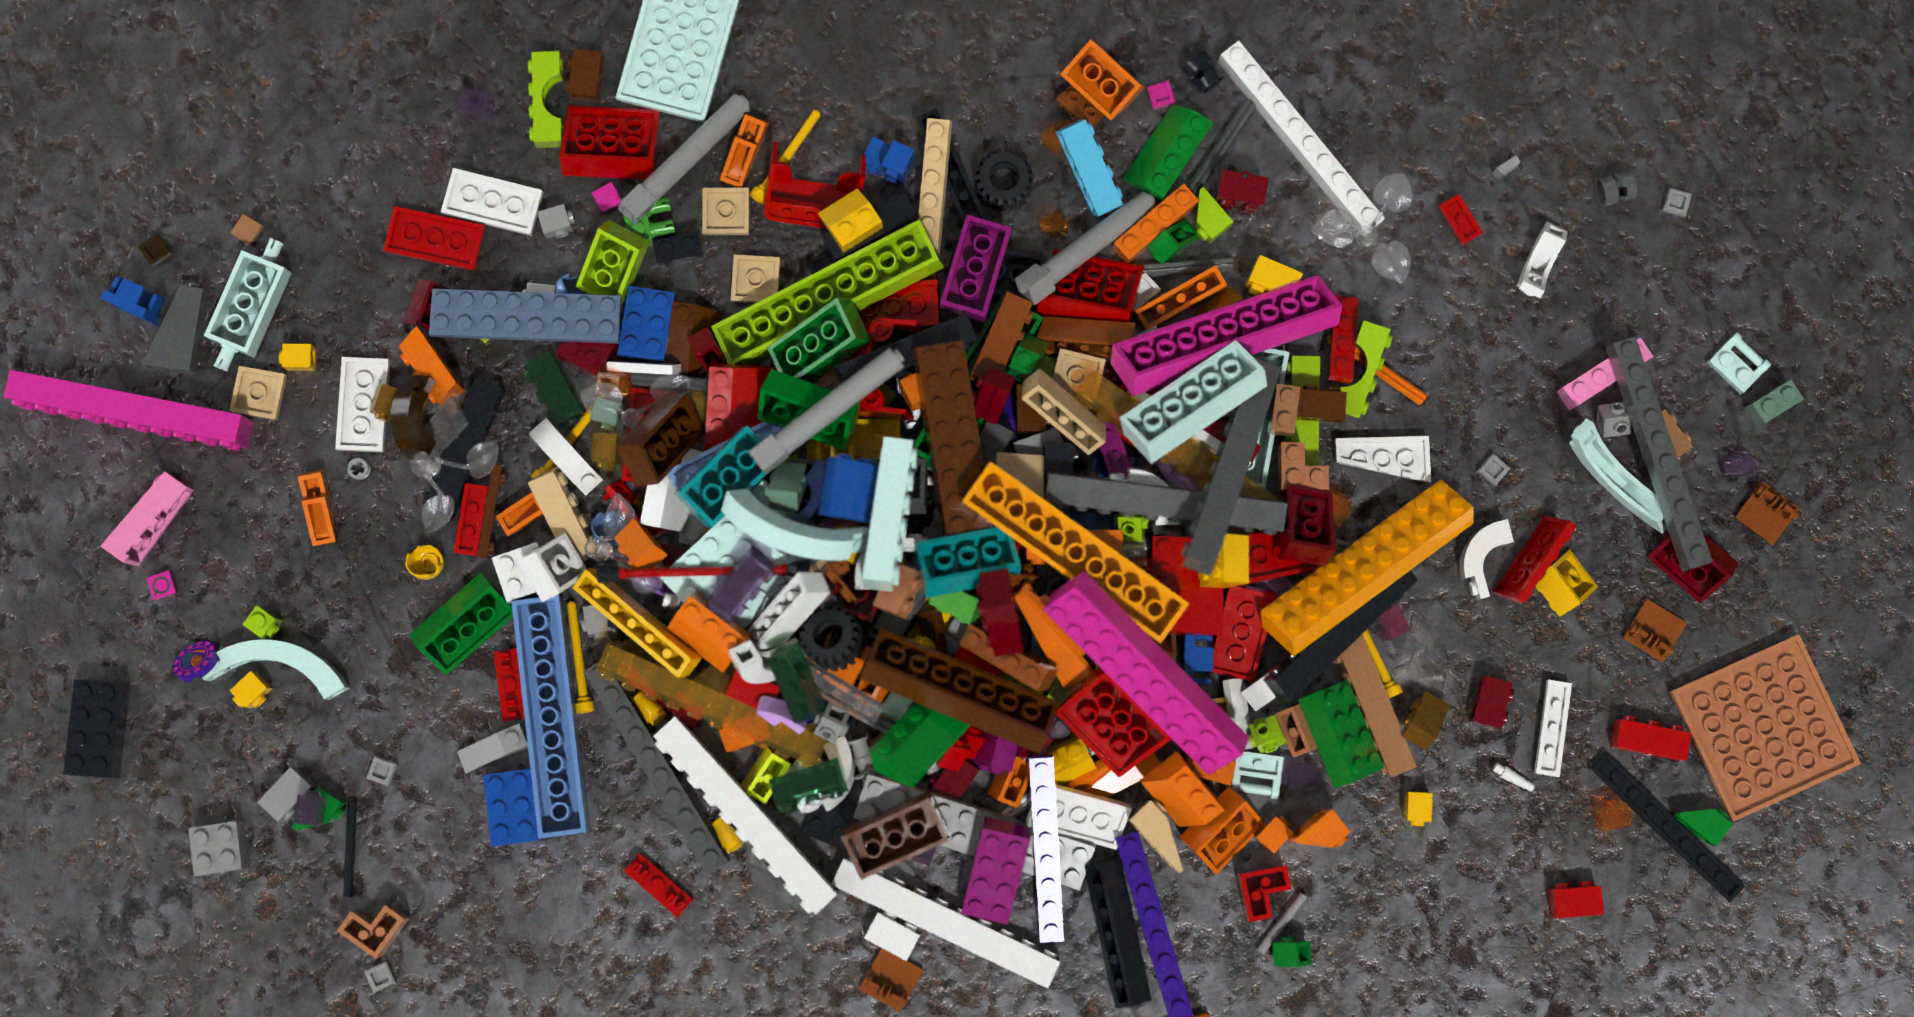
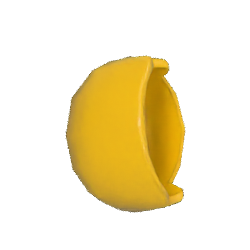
M418 545L412 553L407 554L405 562L408 572L421 580L435 578L443 570L445 564L441 551L432 545Z

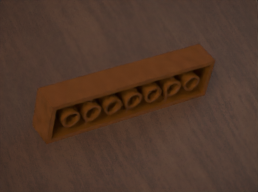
M964 341L912 349L942 535L947 537L994 528L993 523L962 502L963 497L984 470Z
M880 628L860 676V679L1038 754H1040L1049 737L1059 702L883 628Z

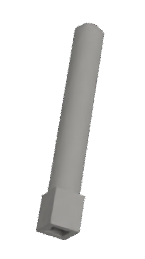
M734 94L642 184L639 183L620 201L618 210L636 225L654 208L655 203L707 154L745 114L750 112L749 101L743 95L738 96Z
M1140 192L1044 264L1039 266L1035 263L1015 278L1020 297L1033 302V305L1046 298L1056 290V283L1123 235L1156 207L1155 198L1150 193Z
M888 348L774 436L771 434L750 450V455L763 472L768 474L789 458L788 455L904 368L902 362L905 361L897 349L892 351Z

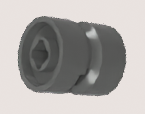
M1627 169L1615 173L1613 177L1606 175L1596 178L1595 191L1599 203L1603 207L1617 204L1618 200L1625 202L1635 199L1637 197V184L1633 173Z

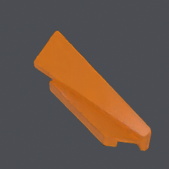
M1025 582L1015 594V600L1049 663L1059 669L1056 676L1062 687L1066 689L1085 680L1094 671L1082 657L1086 652L1043 610L1049 597L1045 594L1039 597L1030 584Z
M1152 753L1122 777L1118 778L1100 759L1094 763L1096 769L1065 783L1063 786L1107 798L1139 782L1142 777L1156 768L1161 762L1155 753Z

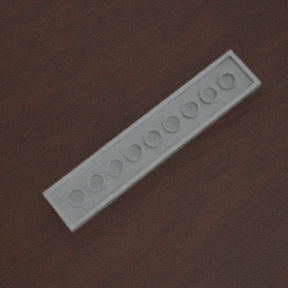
M868 771L853 818L864 820L928 790L916 786L910 788L891 778ZM930 791L949 831V841L940 846L974 856L984 816L1027 826L1025 821ZM1028 826L1031 827V840L1022 872L1036 876L1033 827ZM1058 834L1061 885L1080 890L1086 875L1085 866L1089 865L1095 844Z

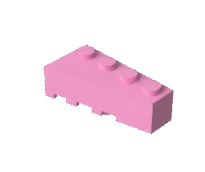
M164 471L162 474H159L153 481L150 489L141 497L100 547L123 563L139 566L194 490L170 473Z

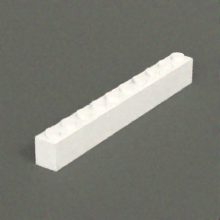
M1236 42L1223 52L1218 61L1220 66L1243 94L1255 104L1257 111L1363 239L1381 225L1385 219L1241 42Z
M851 858L849 860L843 859L831 884L832 886L1049 988L1060 964V961L1056 959L1057 954L1047 949H1044L1043 952L1034 949L1036 944L1024 938L1021 942L1013 939V933L1003 928L1000 929V932L991 928L992 923L982 918H979L978 921L969 918V915L961 914L962 909L959 907L957 911L948 908V902L936 897L935 901L926 897L927 892L917 887H914V890H910L904 887L906 882L896 877H893L892 880L883 877L885 873L883 871L861 880Z

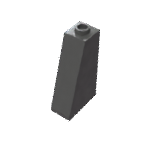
M188 283V286H179L143 360L144 366L150 369L196 375L210 294L202 288V285Z

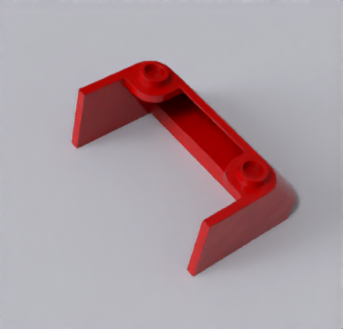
M773 142L764 203V215L769 220L827 229L818 213L857 188L862 193L865 182L866 155H861L858 173H842L838 177L837 185L792 179L791 167L785 162L777 161L778 142Z
M877 318L863 322L871 342L851 355L850 360L876 350L877 342L889 340L893 335V331L918 333L925 329L917 320ZM877 388L860 400L859 417L914 421V416L906 409L885 408L884 394Z

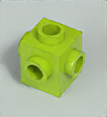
M1119 511L1118 514L1114 515V528L1123 530V542L1143 541L1145 529H1148L1149 519H1145L1144 514L1135 513L1134 517L1121 516Z
M1275 715L1267 718H1258L1253 724L1248 725L1251 731L1248 734L1249 741L1253 748H1258L1260 753L1274 752L1279 746L1287 743Z

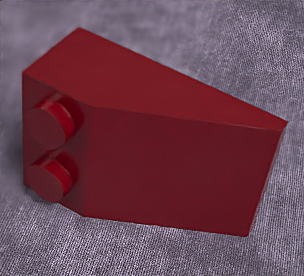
M1287 484L1284 501L1288 503L1284 532H1280L1279 536L1280 558L1326 566L1336 551L1332 491Z

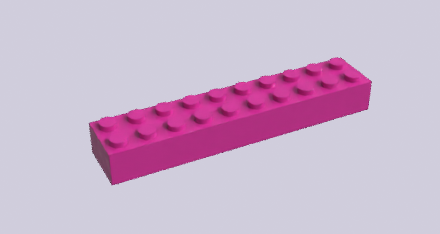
M1316 275L1115 343L1112 347L1111 365L1130 393L1135 396L1172 383L1235 340L1250 355L1337 326L1339 325L1343 305L1321 277Z
M14 370L9 371L3 396L11 400V405L18 406L24 410L34 411L35 409L45 414L55 416L60 414L75 420H80L81 418L91 423L101 425L106 423L121 429L127 427L141 433L148 434L149 431L167 438H171L172 435L187 442H194L195 439V441L216 447L217 443H219V446L233 451H239L240 448L248 449L254 424L252 420L239 414Z
M1085 571L1051 593L1043 610L1208 775L1243 755L1249 736Z

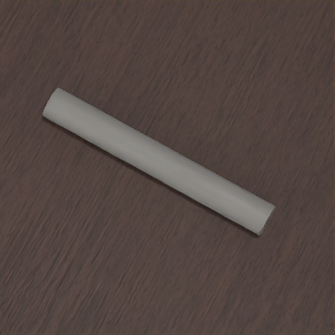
M1301 892L1297 894L1258 946V951L1265 955L1307 897Z

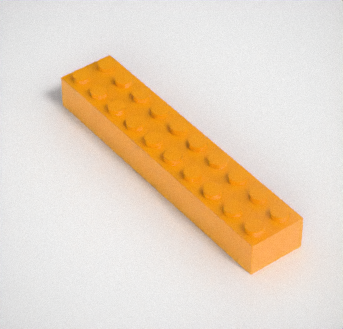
M989 461L962 499L963 503L1070 579L1085 571L1144 632L1160 643L1189 605L1180 596L991 461Z
M1440 479L1329 560L1326 566L1318 568L1262 609V627L1289 653L1295 656L1474 524V507Z

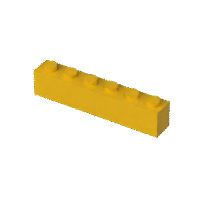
M597 568L585 569L573 586L576 592L677 678L689 676L702 659V656L669 632L661 621L615 582L598 583Z

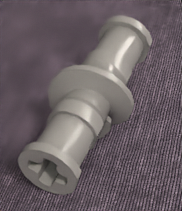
M868 735L859 736L848 741L853 750L854 761L858 767L857 771L860 772L854 777V780H862V786H864L868 771L880 775V773L875 771L869 756Z

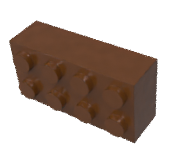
M687 392L664 395L617 445V448L636 486L656 485L666 477L704 435L705 430Z
M927 791L843 828L841 839L862 880L948 842L949 831L930 791Z

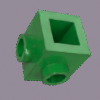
M1296 936L1282 937L1281 942H1273L1272 955L1274 967L1312 965L1310 941H1297Z

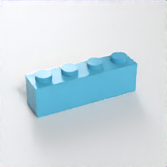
M1082 119L1055 131L1092 215L1099 217L1123 205L1121 198H1123L1122 192L1113 183V172L1108 164L1105 165L1102 158L1104 152L1100 144H1096L1093 135L1095 132L1091 123L1086 122V119Z

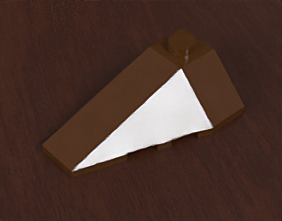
M673 301L665 363L681 364V372L673 375L698 376L702 365L695 357L687 339L703 328H708L717 340L711 326L721 321L722 312L696 304ZM662 388V391L687 392V394L690 392V390Z

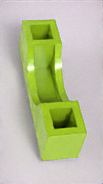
M560 51L532 52V60H528L529 74H532V82H529L528 90L529 96L533 98V104L529 105L530 119L533 118V127L529 128L530 141H533L537 148L561 147L564 123L561 118L555 117L547 111L545 101L550 88L563 80V57Z
M1365 320L1363 321L1356 344L1365 353L1367 366L1363 377L1357 383L1351 386L1340 387V392H1347L1346 414L1360 418L1361 414H1366L1370 403L1366 401L1368 392H1374L1377 380L1373 378L1376 370L1381 371L1385 357H1382L1384 347L1388 349L1393 338V335L1389 334L1391 329Z

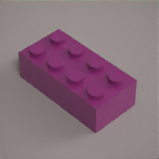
M966 215L940 302L941 310L958 315L967 313L968 318L982 322L986 321L1011 237L1012 227Z
M984 816L963 897L961 914L1008 925L1031 840V827Z

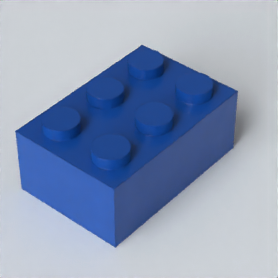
M628 286L617 353L620 359L665 363L673 301L677 302L675 292Z
M531 769L483 775L491 847L543 840V838L538 839Z

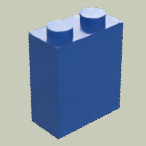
M837 454V457H829L827 459L818 515L857 523H871L879 466L873 465V460L859 458L858 461L851 460L852 456L847 454Z

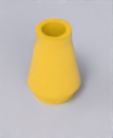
M643 691L636 694L632 699L647 724L650 723L652 726H655L665 718L667 713L664 711V706L647 696Z
M721 817L712 823L721 849L725 850L727 854L732 853L743 845L742 840L735 833L736 830Z

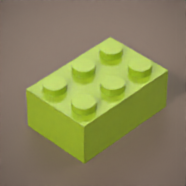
M611 220L606 221L596 232L576 287L590 295L621 296L622 304L626 301L628 286H632L650 241Z

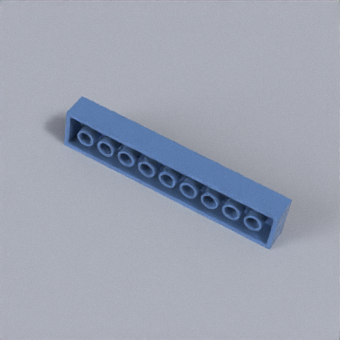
M556 595L544 602L541 601L540 597L511 601L538 839L590 832L563 597Z

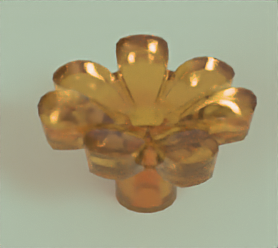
M1054 211L1052 215L1047 213L1044 219L1040 220L1039 226L1043 227L1042 232L1049 233L1051 231V237L1058 238L1059 232L1063 235L1068 233L1069 222L1062 219V214L1059 211Z

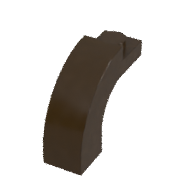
M413 375L406 389H397L393 398L390 417L392 434L398 448L409 460L427 461L436 444V441L425 430L422 421L424 403L435 384L431 376Z

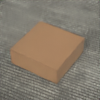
M242 214L230 233L252 246L264 226Z

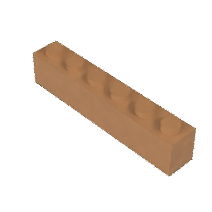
M1362 634L1335 662L1336 664L1340 663L1342 667V680L1349 681L1380 756L1384 769L1379 771L1382 775L1385 774L1386 778H1389L1417 766L1406 739L1401 736L1403 733Z

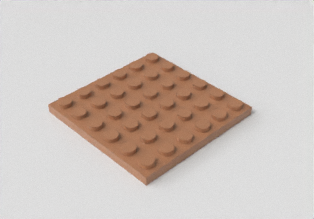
M1799 634L1669 691L1687 731L1692 733L1691 739L1729 816L1730 822L1737 821L1861 764Z

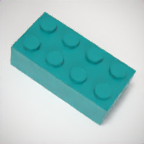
M748 426L742 427L675 493L679 500L707 528H713L725 516L721 510L727 491L749 489L750 491L766 475L749 453L762 440Z
M998 527L915 542V559L925 598L976 589V584L981 583L980 573L1009 569L1010 574H1020L1021 571L1014 539Z

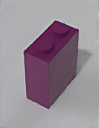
M984 731L986 740L974 759H970L969 763L977 764L978 770L1002 775V771L1012 772L1018 745Z

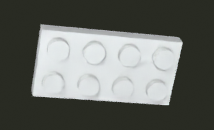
M453 168L441 213L532 236L544 192L540 189Z
M342 357L335 447L337 451L384 453L386 422L374 418L375 414L369 411L377 387L382 383L389 385V359Z
M1055 784L1058 834L1117 849L1115 837L1121 836L1132 810L1131 804ZM1032 806L1026 819L1027 826L1033 827Z

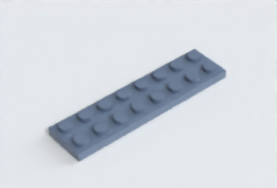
M432 289L429 335L431 337L619 344L622 298L615 295Z

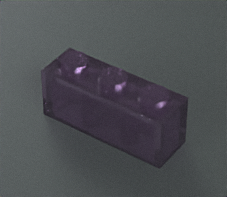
M751 545L711 593L706 606L729 623L734 617L739 618L746 609L745 604L749 599L753 601L761 590L759 587L763 582L767 584L774 576L775 561Z

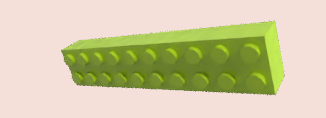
M919 219L711 327L728 364L755 365L771 356L767 347L837 297L853 301L857 311H860L943 269L944 266L924 225Z

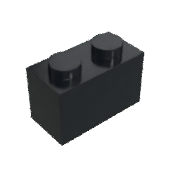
M698 232L652 241L659 269L705 260L701 237Z

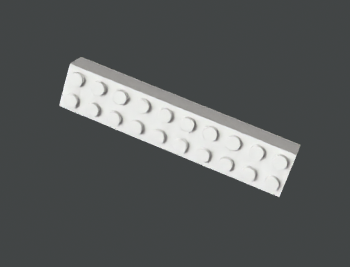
M674 717L654 735V738L657 740L654 744L663 754L669 753L673 757L671 763L679 771H685L689 775L687 780L695 789L701 788L704 791L705 795H703V798L712 807L717 806L721 810L719 816L728 825L734 824L737 828L735 831L737 836L743 842L749 841L754 846L751 851L758 859H765L770 864L767 868L776 878L781 876L786 883L783 886L792 896L797 894L802 899L800 905L809 914L813 911L816 915L839 893L749 794L745 793L740 783L680 718Z

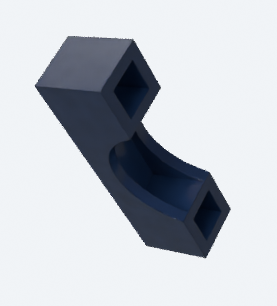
M818 459L805 476L806 487L811 494L810 501L805 509L798 514L782 517L815 527V520L819 516L826 463ZM777 550L787 557L790 555L789 553Z

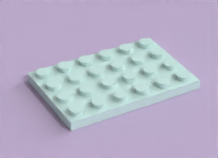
M643 0L615 97L616 100L705 123L740 0Z
M763 479L751 493L758 501L769 508V499H765L766 485L770 484ZM770 509L781 516L797 514L795 511ZM725 515L671 566V569L672 567L715 568V566L717 568L718 566L720 568L721 566L761 567V565L763 567L766 565L767 567V565L779 566L781 564H788L796 560H810L811 567L818 559L805 558L793 554L787 557L773 547L743 532ZM780 574L660 577L683 602L696 591L744 629L772 603L793 579V577Z

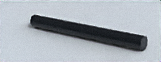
M347 801L343 898L353 897L357 802Z

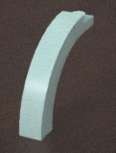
M1586 418L1582 424L1574 429L1571 435L1572 440L1569 444L1574 453L1592 476L1613 497L1641 520L1663 534L1667 526L1656 494L1638 481L1618 462L1603 443L1595 424Z
M749 489L726 492L721 510L726 517L746 534L777 550L800 557L831 561L849 560L851 553L865 552L870 531L867 527L850 529L811 527L794 522L773 512L758 501Z
M250 640L223 648L216 652L220 661H217L214 668L202 677L204 681L211 682L238 666L255 661L269 660L288 664L302 672L317 687L323 699L330 700L350 689L337 669L320 655L307 648L277 640Z

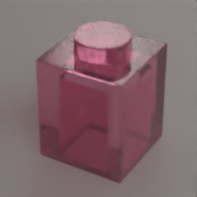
M1399 605L1391 606L1376 620L1385 641L1411 631Z

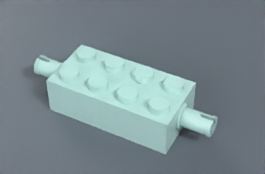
M269 238L262 257H257L241 250L204 334L206 338L220 344L222 347L213 365L214 367L228 372L235 353L238 352L255 358L292 274L285 267L275 263L284 245L283 243Z

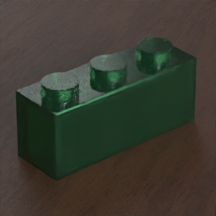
M549 351L524 364L527 369L524 374L530 384L535 383L538 389L535 394L541 404L546 403L549 409L546 414L553 425L557 423L562 428L583 416L584 411Z
M797 642L779 647L767 658L794 724L815 719L826 708V704L800 643Z
M838 758L769 780L775 805L780 813L784 812L785 814L793 813L799 807L805 805H817L821 800L829 797L831 799L839 798L849 791L842 765Z

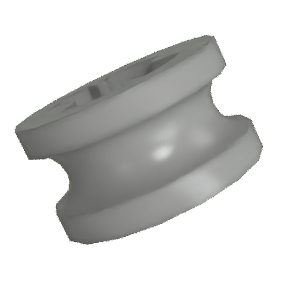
M355 458L349 462L347 470L352 478L362 480L369 476L371 467L366 460ZM360 463H363L361 467L365 468L364 472H359L356 475L355 472L357 471L353 470L354 466H359Z

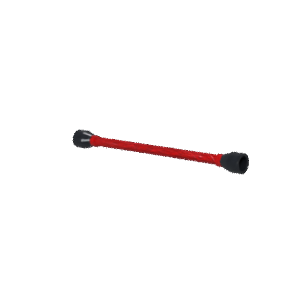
M796 560L788 564H781L779 566L767 565V567L766 565L764 567L761 565V567L721 566L720 568L718 566L717 568L715 566V568L672 567V569L671 567L669 569H628L612 564H598L597 580L598 583H612L620 579H627L628 577L738 576L745 574H780L794 578L798 572H810V560Z

